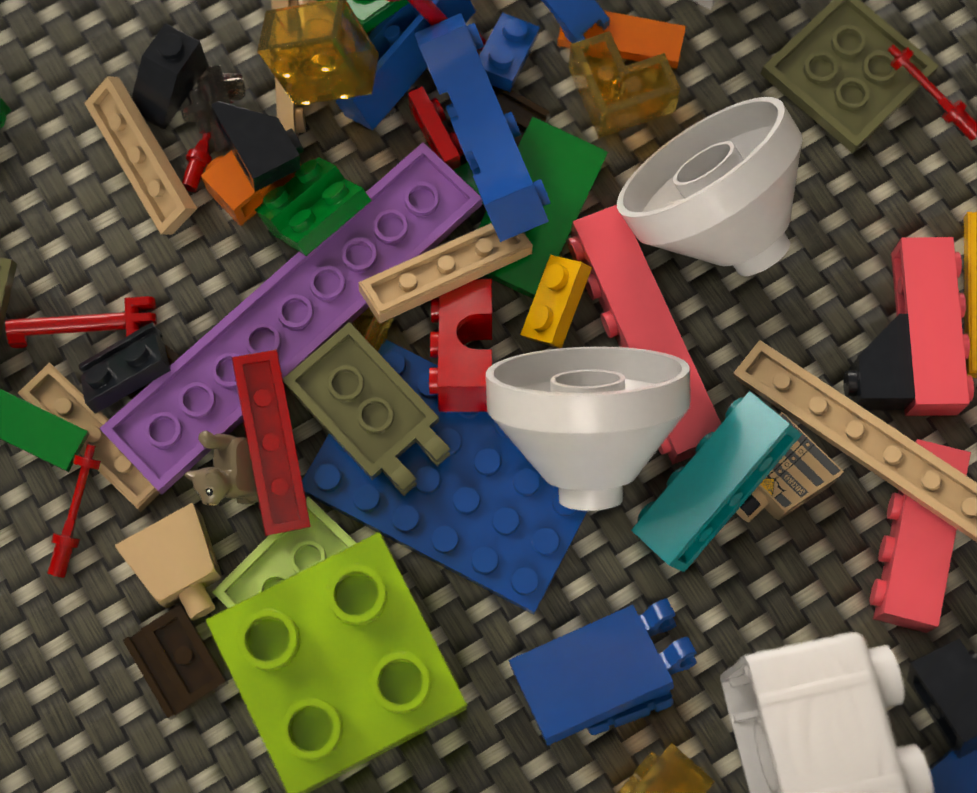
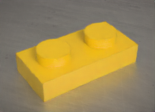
M550 255L520 335L535 342L562 348L592 267L580 261Z

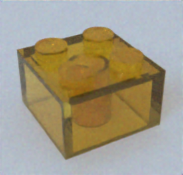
M324 0L266 11L257 52L295 106L372 94L379 53L347 0Z

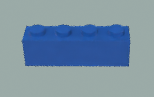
M431 0L447 18L461 13L465 23L476 12L471 0ZM410 3L377 25L325 84V87L345 117L372 131L428 68L414 33L431 25Z

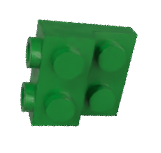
M318 157L302 164L300 169L296 171L295 176L284 186L276 187L268 192L263 199V203L255 211L272 235L307 256L369 204L371 199L362 187L345 179L336 165Z

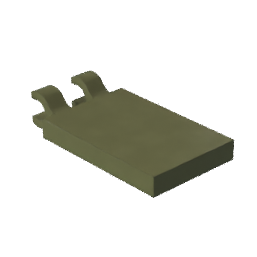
M350 322L283 378L284 385L371 480H374L383 472L403 496L417 485L415 482L417 479L399 461L398 457L415 442L436 466H439L450 456L448 445L431 429L439 422V417Z

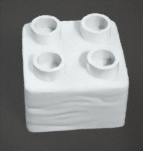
M848 632L833 637L786 645L781 648L742 656L732 667L720 675L721 686L749 793H934L931 774L919 747L911 744L897 748L886 708L903 703L904 686L897 660L887 645L868 649L863 636L859 633Z

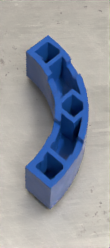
M459 13L414 33L439 95L448 92L452 103L446 106L450 121L473 172L483 204L499 241H505L549 222L543 206L551 202L541 179L532 182L514 138L521 135L512 111L503 114L477 52L478 49L484 47L475 23L466 25L462 14Z

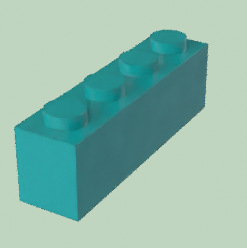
M751 391L744 398H738L730 405L725 414L726 419L715 432H710L701 439L696 447V454L685 467L678 468L669 477L665 491L656 501L648 503L640 511L637 518L638 522L631 529L664 562L682 572L687 570L802 436L797 429Z

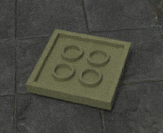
M832 0L763 66L761 75L850 152L854 153L922 87L903 66L897 71L891 66L890 63L894 57L887 49L892 44L900 51L909 47L914 52L909 60L928 79L935 74L939 65L861 0Z

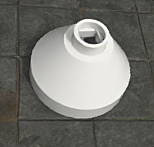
M775 97L753 98L726 107L690 126L652 154L623 186L617 199V209L636 238L644 244L719 266L733 265L741 276H751L760 273L777 263L790 248V240L786 236L785 231L789 226L802 134L783 102Z
M571 347L525 353L501 360L486 370L487 411L544 480L559 488V503L562 506L583 511L609 509L622 503L623 486L635 480L690 408V367L683 359L667 353L626 347Z

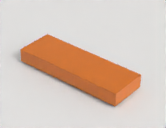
M604 11L610 19V26L603 30L595 23L582 34L586 38L587 46L581 51L677 69L686 26ZM560 27L557 46L580 50L565 37Z

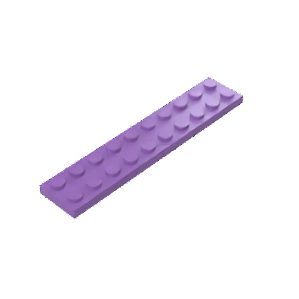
M424 142L366 192L371 199L369 204L307 256L300 252L293 256L171 364V371L153 380L99 428L161 495L212 450L201 445L198 440L199 433L209 431L213 435L219 433L229 435L243 422L232 357L277 349L283 379L347 323H352L369 308L359 292L358 282L434 249L482 205L481 196Z

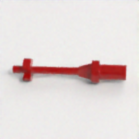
M892 44L887 49L894 57L890 63L896 71L903 66L946 110L942 115V119L947 124L953 122L970 141L977 138V122L965 111L967 105L962 100L953 103L943 95L909 60L914 53L909 47L900 51Z
M224 77L221 87L218 83L212 85L210 95L216 100L215 103L218 101H226L228 104L233 103L236 92L230 88L232 82L230 78ZM212 112L202 139H200L194 149L188 150L186 160L189 163L184 173L182 184L189 192H196L204 168L206 169L212 161V157L209 155V142L216 126Z
M87 444L84 457L78 455L74 457L73 464L81 466L62 533H53L51 542L55 543L47 572L49 575L65 578L72 550L79 546L80 539L73 537L89 470L90 468L99 470L101 461L93 459L96 446Z

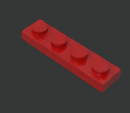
M277 349L232 357L231 360L264 534L268 536L311 527Z

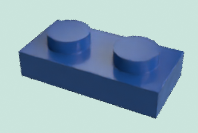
M502 12L479 55L492 86L508 92L511 91L537 40L540 30L539 26Z

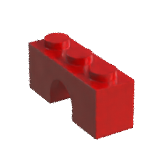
M476 279L431 300V323H439V332H430V358H438V367H429V394H438L439 412H488L486 370L492 366V349H471L465 346L466 343L474 340H492V279Z

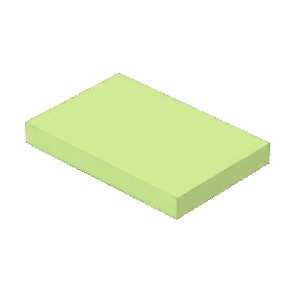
M308 496L306 504L311 527L269 535L212 593L227 608H230L356 544V542Z

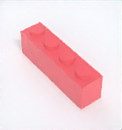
M953 237L901 238L891 253L896 316L908 314L915 399L905 409V416H957L970 404L974 396V381L971 375H967L966 360L970 353V340L968 334H963L961 319L965 315L966 299L964 293H959L958 278L962 270L961 255L959 252H955Z
M920 439L915 441L967 476L971 452ZM898 490V493L893 492L887 508V518L893 521L890 536L885 535L880 545L878 561L884 562L881 579L876 578L873 583L870 605L876 606L874 620L928 633L939 627L957 529Z

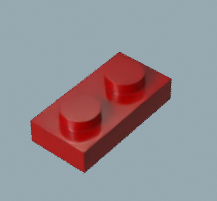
M423 86L409 92L410 111L430 149L452 170L461 166L460 156L464 155L456 133L453 131L448 134L442 123L446 121V117L438 99L435 97L430 100Z

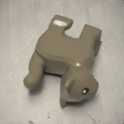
M209 431L199 433L198 440L201 445L208 449H214L213 467L188 471L185 473V477L192 481L193 488L202 499L203 504L216 506L224 497L237 499L239 504H254V502H258L247 439L221 433L213 435Z

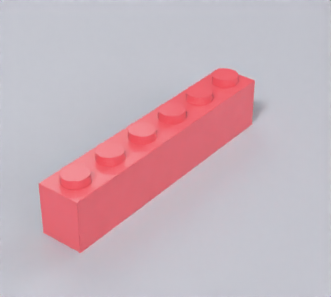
M617 205L572 222L571 238L567 239V244L573 260L582 261L592 267L585 286L592 300L599 299L604 313L600 314L608 337L612 338L615 336L620 347L663 352L679 357L689 364L690 408L658 450L661 455L668 454L672 465L691 458L696 454V447L701 439L708 433L715 432L721 425V421L634 233L619 213Z

